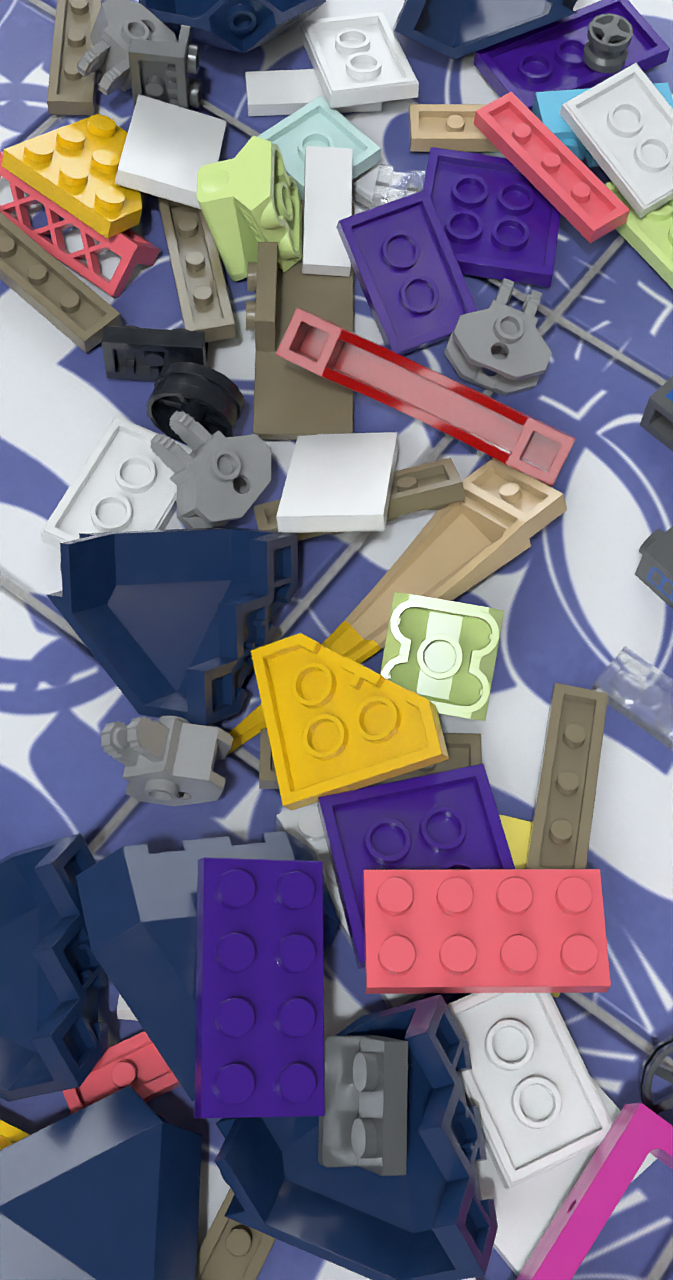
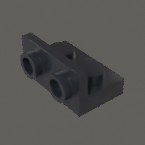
M132 325L103 327L102 349L107 378L156 381L162 368L174 362H192L207 366L209 346L208 342L205 343V332L189 331L183 328L172 330L139 328Z

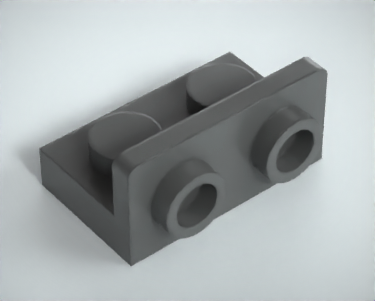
M181 25L178 43L131 38L128 55L134 109L138 94L192 110V107L199 108L202 82L199 79H194V74H197L199 70L200 46L192 44L191 26Z
M378 1035L324 1036L325 1116H319L318 1162L320 1165L325 1167L358 1166L381 1176L406 1175L408 1041Z

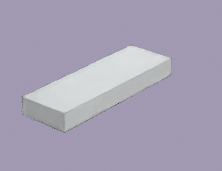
M314 69L245 72L248 117L291 115L319 96L327 101ZM382 102L335 109L339 113L381 111Z
M306 146L302 274L349 277L351 262L336 226L339 220L352 216V149Z

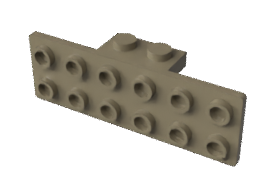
M300 200V201H301V204H302V249H303V208H304V200ZM352 203V215H354V204H353V203ZM258 242L257 262H248L247 291L256 292V301H246V331H255L256 349L253 434H257L261 439L297 440V436L353 433V390L276 355L296 308L308 310L353 332V266L351 264L349 277L302 274L301 259L283 273L277 267L278 242Z

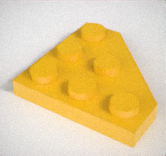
M98 113L4 149L1 164L3 168L108 239L139 225L142 212L140 191L115 184L128 132L117 126L110 117Z
M302 633L251 650L282 805L292 811L317 803L318 797L360 789L449 759L436 706L428 699L389 681L382 675L326 648Z

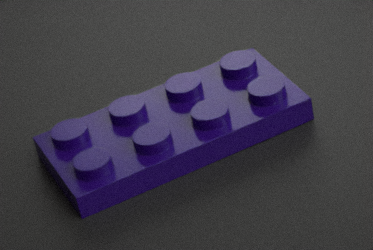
M601 0L576 10L578 12L576 14L476 51L474 65L499 97L512 92L532 112L536 92L592 88L635 63L638 64L642 71H646L667 62L670 48L629 0ZM611 13L620 15L627 19L633 28L631 43L627 47L626 63L620 70L614 73L596 72L589 68L583 59L585 43L588 41L587 34L590 22L594 17L601 14Z
M203 857L198 860L194 1118L325 1116L323 861Z

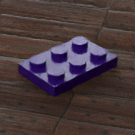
M428 189L338 221L336 228L386 348L400 355H405L450 338L460 315L478 311Z

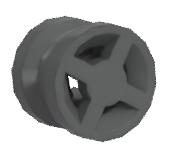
M611 13L601 14L593 18L588 29V41L585 43L583 51L584 62L589 68L596 72L614 73L625 65L628 54L627 47L630 45L633 35V28L629 21L620 15Z

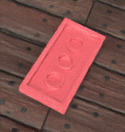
M600 869L364 870L365 994L607 992L611 987Z

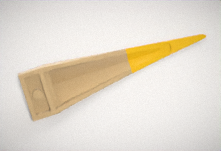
M492 458L462 480L465 500L450 503L445 508L436 511L376 586L321 645L361 664L385 647L394 592L449 601L454 600L530 548L529 538L567 510L564 494ZM262 704L228 733L233 736L232 746L228 754L260 733L261 729H266Z

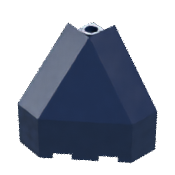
M139 0L140 4L175 33L177 39H179L181 25L191 26L192 42L240 53H246L296 28L300 22L304 21L326 2V0Z
M405 0L394 24L393 31L452 59H457L576 14L578 12L573 11L577 0Z
M238 527L79 533L80 539L60 543L62 591L47 594V597L139 715L156 718L177 716L188 720L190 724L208 726L240 712L248 695L241 687L251 665H253L251 650L272 643L277 632V628L272 624V620L280 603H290L298 587L297 533H282Z
M287 831L263 833L261 843L233 846L229 836L184 840L181 843V851L149 854L147 844L122 846L75 876L93 955L192 1101L195 1100L198 860L203 857L319 861L314 850ZM323 875L324 965L340 922Z
M81 833L20 850L0 860V1098L8 1102L80 1087L108 1049V1024L98 1022V990L108 988L107 974L91 951L75 877L96 864Z
M442 995L361 1016L335 1035H378L408 1041L406 1175L381 1176L358 1166L325 1167L320 1165L318 1162L319 1116L222 1118L216 1122L225 1141L214 1162L218 1166L223 1180L234 1192L231 1203L224 1215L225 1217L371 1280H462L486 1274L498 1223L494 1200H482L476 1162L487 1160L479 1107L467 1106L462 1072L472 1069L469 1045Z
M129 1085L0 1150V1280H196L202 1135L167 1122L163 1117L155 1113Z

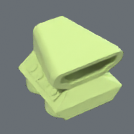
M252 136L235 158L207 164L199 169L197 174V201L225 269L232 281L236 282L247 277L248 262H257L258 242H278L277 267L283 273L302 259V204L293 177L288 176L285 171L283 157L277 144H272L271 141Z
M394 592L380 675L428 699L436 706L437 713L485 721L504 611L490 607Z

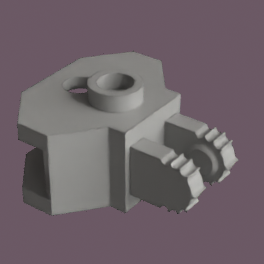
M107 0L101 5L90 35L93 47L81 57L77 64V71L84 77H87L97 69L100 70L104 75L98 84V89L106 96L119 88L126 92L132 89L128 55L131 38L178 43L176 35L142 4L129 0ZM147 26H149L153 30V33L149 32Z
M506 278L503 279L495 300H492L488 309L460 315L444 351L461 379L503 396L534 389L540 374H544L552 355L551 350L536 328L539 318L534 317L542 293L532 289L524 300L522 311L507 306L506 304L509 303L514 291V282ZM482 367L495 371L497 374L495 376H487L483 373Z
M176 411L171 416L169 425L175 434H178L193 451L188 454L170 437L158 433L150 441V448L174 472L170 480L177 485V519L188 529L224 527L229 521L242 518L271 481V448L257 434L226 438L220 431H217L211 435L189 414H186L184 411Z
M143 716L131 719L132 721L129 725H125L124 722L120 723V721L105 724L106 726L100 733L101 747H103L104 752L108 753V756L112 755L113 759L125 765L122 777L128 781L125 794L140 802L175 807L218 800L224 790L225 778L213 772L214 763L216 760L225 759L232 746V735L218 727L190 724L188 720L177 716H162L158 721H151V718Z

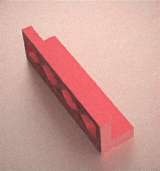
M0 151V178L2 176L9 181L13 196V202L0 205V212L49 254L113 297H120L136 264L153 266L161 249L131 229L108 239L3 168L1 166L3 152ZM24 192L30 196L24 197ZM40 202L45 207L48 225L35 229L31 226L27 206ZM16 210L17 216L11 212ZM58 215L63 217L65 220L59 221ZM76 226L80 229L84 249L70 253L65 248L62 230ZM51 234L52 240L45 235ZM94 239L100 242L101 244L95 245ZM112 250L122 257L111 280L101 274L97 257L98 253ZM86 258L87 264L80 259Z

